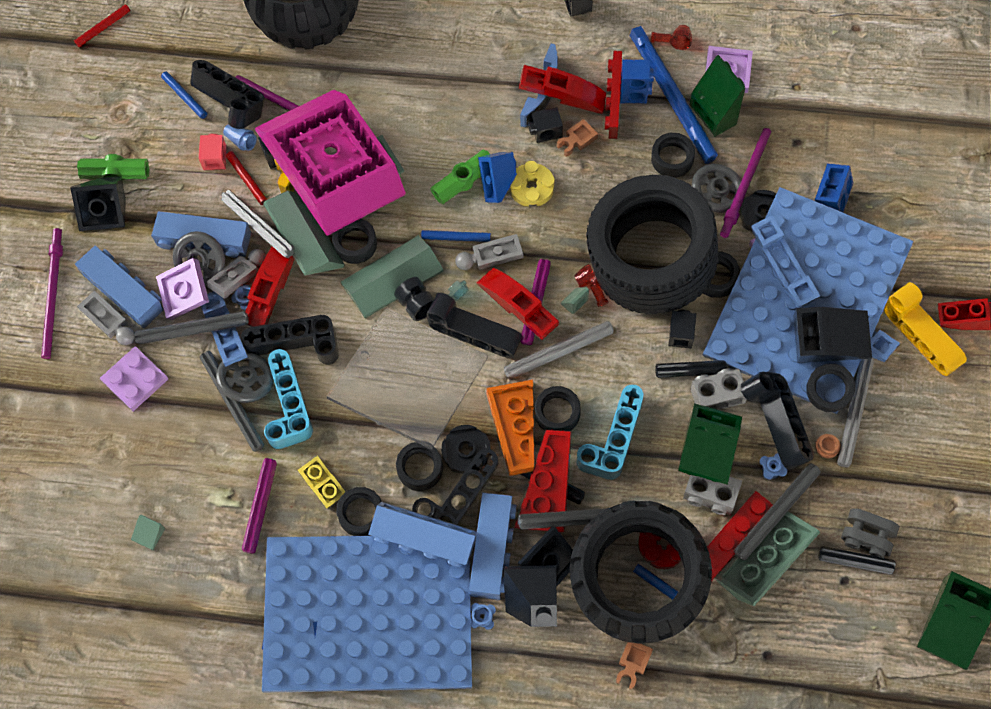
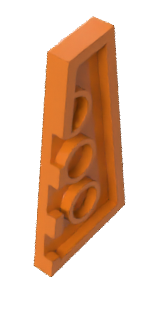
M533 379L486 388L488 402L509 476L533 472Z

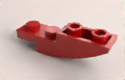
M524 65L522 68L518 89L560 99V104L599 114L603 113L606 92L593 83L549 66L546 70Z
M273 246L262 262L247 297L249 303L245 312L248 314L249 319L247 326L250 327L268 324L281 289L284 290L295 260L293 256L285 258Z
M493 267L477 282V285L509 314L512 312L541 340L559 325V320L542 306V301L502 271Z
M988 298L937 304L940 327L959 330H991V302H988Z

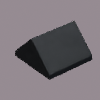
M552 526L518 562V566L556 565L557 587L570 573L573 549L556 527Z

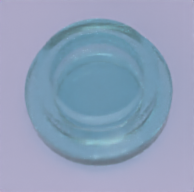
M458 280L454 282L448 289L450 292L449 296L454 298L455 301L462 298L469 290L466 286L467 282L465 280L461 283Z

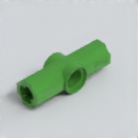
M483 149L468 161L456 164L449 175L430 188L434 198L439 203L444 204L459 192L471 189L474 181L481 177L478 157L490 155V153Z
M108 154L104 159L80 158L77 164L80 179L122 176V181L123 179H147L150 173L148 159H124V157L117 154Z

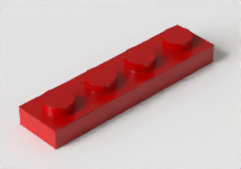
M613 51V60L608 59V73H612V78H607V92H611V97H606V111H610V116H605L604 130H609L608 139H617L622 51Z
M757 491L751 495L707 546L711 558L712 581L735 555L734 549L773 506L771 502Z

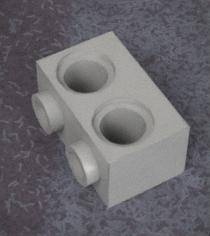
M731 368L723 369L712 376H698L692 381L690 388L695 404L717 410L744 404L747 400L741 392V384L744 381L739 368L731 370ZM729 383L734 385L736 389L728 390L724 385ZM709 390L713 395L704 396L701 391Z
M690 475L683 499L695 507L705 506L711 508V511L718 515H731L742 481L729 477L728 485ZM695 484H702L706 491L697 492L693 486ZM725 492L729 495L730 499L727 501L721 500L717 493Z

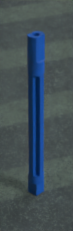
M642 26L632 28L630 33L632 41L642 58L650 60V69H654L655 80L705 164L714 162L718 155L650 39Z

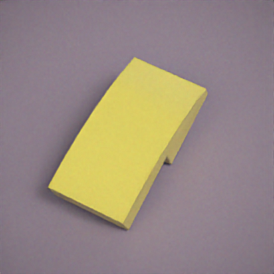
M318 455L298 469L299 474L326 509L336 503L345 493V490L333 474L329 472Z

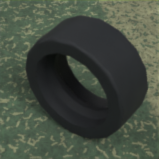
M670 132L656 139L652 147L651 163L660 175L677 178L690 171L694 163L695 147L687 136ZM668 146H676L686 153V159L679 164H669L660 158V151Z
M360 218L333 232L332 241L335 251L347 263L359 264L366 262L374 255L377 249V238L374 228L364 219ZM352 231H362L368 236L367 245L357 251L344 249L341 241L347 233Z
M718 251V264L725 266L730 271L731 278L726 284L707 285V289L702 293L711 298L728 296L740 274L737 260L723 251Z
M824 364L817 367L811 373L806 385L807 396L810 403L817 409L824 412H837L844 409L852 400L855 393V380L845 367L838 364ZM834 374L843 380L845 393L840 400L827 402L818 396L816 384L821 376Z
M552 386L545 389L537 397L535 402V419L544 431H572L579 422L581 414L580 401L577 395L569 388ZM553 398L567 400L572 407V414L565 422H551L546 419L543 413L545 403Z
M419 441L408 444L402 448L397 456L396 470L398 477L403 485L411 490H429L442 478L443 463L440 453L434 446L426 442ZM423 453L432 458L434 469L427 478L416 480L408 476L405 469L406 461L414 454Z
M355 487L346 491L340 497L336 515L341 527L348 534L353 536H369L372 521L363 526L352 524L346 516L347 507L352 501L365 498L374 504L376 510L377 505L382 501L374 490L366 487Z

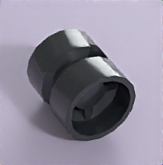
M418 277L407 279L398 286L394 293L399 303L406 307V312L413 321L425 319L434 300V296L429 291H426V286Z

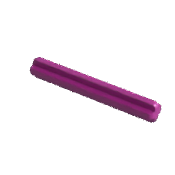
M545 259L538 261L531 291L542 302L551 267V262ZM524 324L520 342L523 345L531 346L535 333Z
M265 458L262 463L241 548L245 553L254 554L257 549L277 462L274 459Z

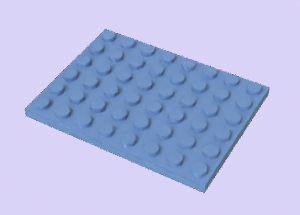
M779 187L766 218L773 215L784 233L786 243L806 276L809 275L820 294V298L800 308L830 307L867 310L871 339L914 241ZM755 239L705 347L703 356L714 361L724 360L728 367L732 369L739 368L740 372L751 377L760 372L779 373L786 379L792 395L808 402L810 400L807 396L806 385L811 373L817 367L824 364H838L845 367L854 378L861 359L797 363L793 315L798 307L781 285ZM826 374L817 381L816 391L823 400L835 402L844 396L845 384L839 376Z
M374 536L267 537L262 692L472 689L471 609L469 594L470 560L467 565L462 564L461 567L453 566L447 563V559L441 557L431 559L423 556V552L416 549L406 551L398 547L399 544L389 541L388 544L377 542L374 540ZM313 622H317L316 636L314 635Z

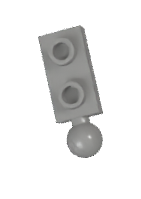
M515 234L472 246L474 254L461 252L457 255L455 263L461 270H468L474 263H477L479 270L518 260L524 258L518 236Z
M254 249L249 253L248 260L239 256L207 281L208 288L222 298H227L258 273L257 267H260L266 257L265 252L260 249Z
M93 291L77 306L110 339L116 334V339L121 345L127 346L134 342L135 332L129 327H124L128 323L126 319L96 291Z

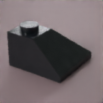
M122 176L98 178L70 187L79 231L125 227L126 197Z
M556 565L504 566L505 612L530 627H557Z

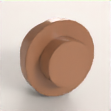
M831 434L821 435L815 443L817 453L821 457L828 459L837 456L841 448L839 440Z

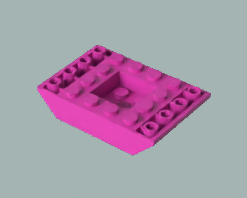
M332 90L255 128L326 236L406 194L395 163L344 93ZM328 147L335 148L337 152L333 155H329L324 150Z

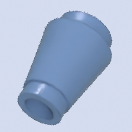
M229 124L224 128V136L240 150L250 151L256 145L257 137L252 130L233 128Z

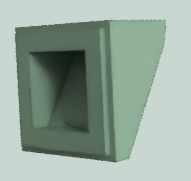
M587 287L574 289L561 302V305L571 314L575 313L588 301L589 289Z
M140 514L131 540L154 550L165 528L162 524Z

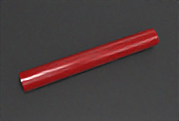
M126 4L75 39L74 43L80 48L131 11Z
M228 152L226 154L228 161L259 204L264 205V202L268 200L234 152Z

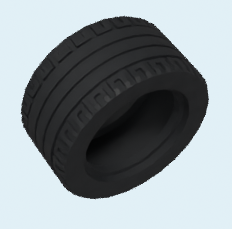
M638 176L623 181L611 188L595 205L586 228L588 252L600 288L617 305L637 313L664 314L689 305L690 302L695 301L697 297L702 295V292L707 289V285L711 284V279L714 278L715 271L717 270L719 256L716 219L711 205L708 204L706 198H703V194L698 192V189L683 180L671 176ZM664 221L672 223L684 230L691 238L688 249L677 261L659 269L647 270L633 267L621 260L616 254L617 246L622 237L633 227L645 222Z

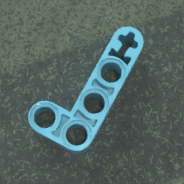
M277 349L270 353L268 363L285 417L269 422L265 426L264 435L273 448L282 449L308 440L312 436L313 427L293 363L285 350ZM279 362L283 363L285 370H280ZM285 382H292L291 386L287 388L282 387ZM294 402L299 403L297 408L289 409L290 404ZM306 424L303 430H295L297 425ZM275 432H283L279 438H272Z
M628 385L623 389L605 448L585 444L578 449L576 463L581 471L610 480L620 476L642 407L644 394L639 386ZM630 397H635L632 408L628 407ZM625 417L630 419L631 423L627 425L622 424L619 419ZM616 439L622 440L625 443V445L617 447L612 442ZM591 455L594 460L592 462H585L581 457ZM611 461L615 462L618 467L612 470L608 469L605 464Z

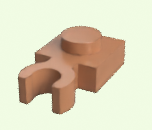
M583 119L566 131L567 137L560 138L557 141V148L568 146L564 150V155L566 157L570 156L576 146L581 151L598 139V133Z
M627 642L619 665L624 666L625 670L618 673L616 683L619 684L621 678L627 676L631 680L629 689L632 690L636 684L635 673L643 675L653 649L643 644Z

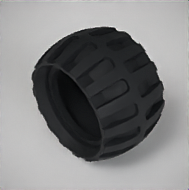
M243 0L247 12L255 25L274 42H280L292 49H295V47L314 49V46L331 43L336 36H341L345 32L349 22L353 20L358 7V0H308L298 3H285L280 0Z
M633 500L622 502L603 510L584 527L573 548L570 561V580L580 609L598 629L613 638L625 642L639 644L654 643L666 640L680 633L699 615L706 603L711 588L712 565L703 537L683 514L658 502ZM633 532L652 533L667 540L678 552L684 566V580L682 588L670 603L657 611L635 613L619 608L606 598L598 584V565L605 549L617 538Z

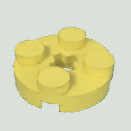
M528 161L516 168L517 175L510 186L512 198L517 203L527 207L535 204L541 206L551 199L554 192L555 179L548 168L537 164L535 161ZM528 182H536L537 187L528 188Z

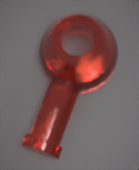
M679 25L672 34L652 32L651 43L666 42L670 43L675 49L686 50L692 44L691 30L687 25Z
M590 264L583 266L574 275L579 287L591 288L598 307L606 305L608 299L605 298Z

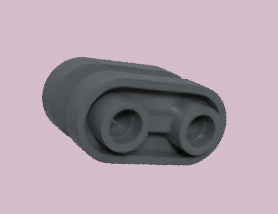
M850 509L847 521L853 524V527L844 528L841 539L845 542L844 544L852 549L858 550L861 548L869 551L871 556L881 558L890 556L894 545L887 539L896 538L900 526L891 520L861 509ZM863 529L868 530V531L873 532V533H876V534H878V535L876 536V535L870 534V533H868V532L863 531Z

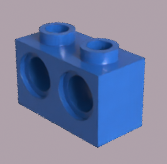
M622 60L620 103L647 104L648 95H652V83L654 82V69H650V60Z
M827 163L815 201L844 213L854 183L851 167L849 165Z

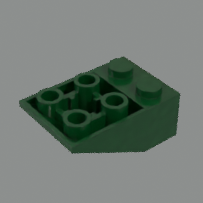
M717 55L692 91L689 105L714 137L737 125L745 92V84L741 78H737L732 72L729 63L723 61Z
M694 403L686 430L678 471L728 485L740 434L742 416Z
M951 571L943 578L917 648L967 670L991 622V589Z

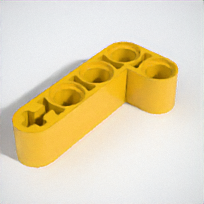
M908 282L889 296L884 312L935 369L942 375L948 376L967 361L966 355L919 305L923 297L922 293L915 284Z

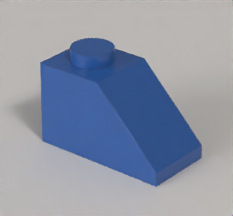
M498 152L478 157L485 202L500 203L504 199L517 175L516 160L513 152Z

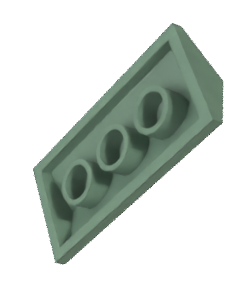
M286 191L264 202V206L281 236L294 247L293 257L304 276L344 267L345 264L336 253L331 240L326 236L298 193Z
M418 235L341 281V285L366 319L397 300L394 293L398 286L407 279L418 277L424 284L444 270L430 246Z
M787 512L746 560H742L735 555L715 579L736 599L755 606L820 532L792 513Z

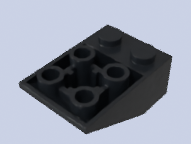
M830 307L796 308L793 318L797 363L872 359L867 310Z

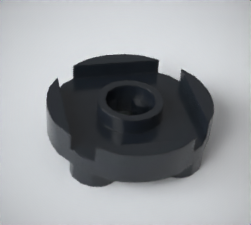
M757 190L752 195L744 198L740 209V218L744 229L753 232L751 226L766 218V216H761L758 212L764 208L766 213H768L777 193L769 190Z
M460 425L453 428L444 438L441 446L444 462L452 472L460 474L465 473L480 450H491L487 435L472 425ZM464 444H468L469 448H473V451H470L468 455L459 452L460 449H463ZM490 455L487 458L484 456L481 458L483 465L480 469L485 468ZM477 466L474 467V470H480Z

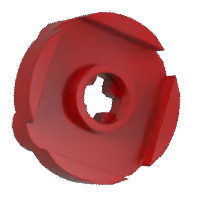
M640 533L638 540L639 552L643 559L650 563L651 566L657 569H671L682 562L678 552L672 545H667L666 550H663L661 545H657L656 542L660 541L661 537L652 533Z

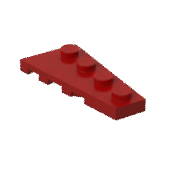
M545 431L526 496L521 505L520 514L567 511L572 432ZM517 520L514 528L520 529ZM556 527L559 532H565V527ZM537 528L530 530L548 531L550 528Z

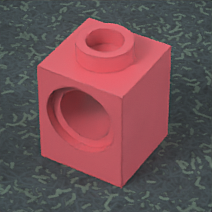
M200 135L199 161L203 170L226 169L227 145L223 135Z

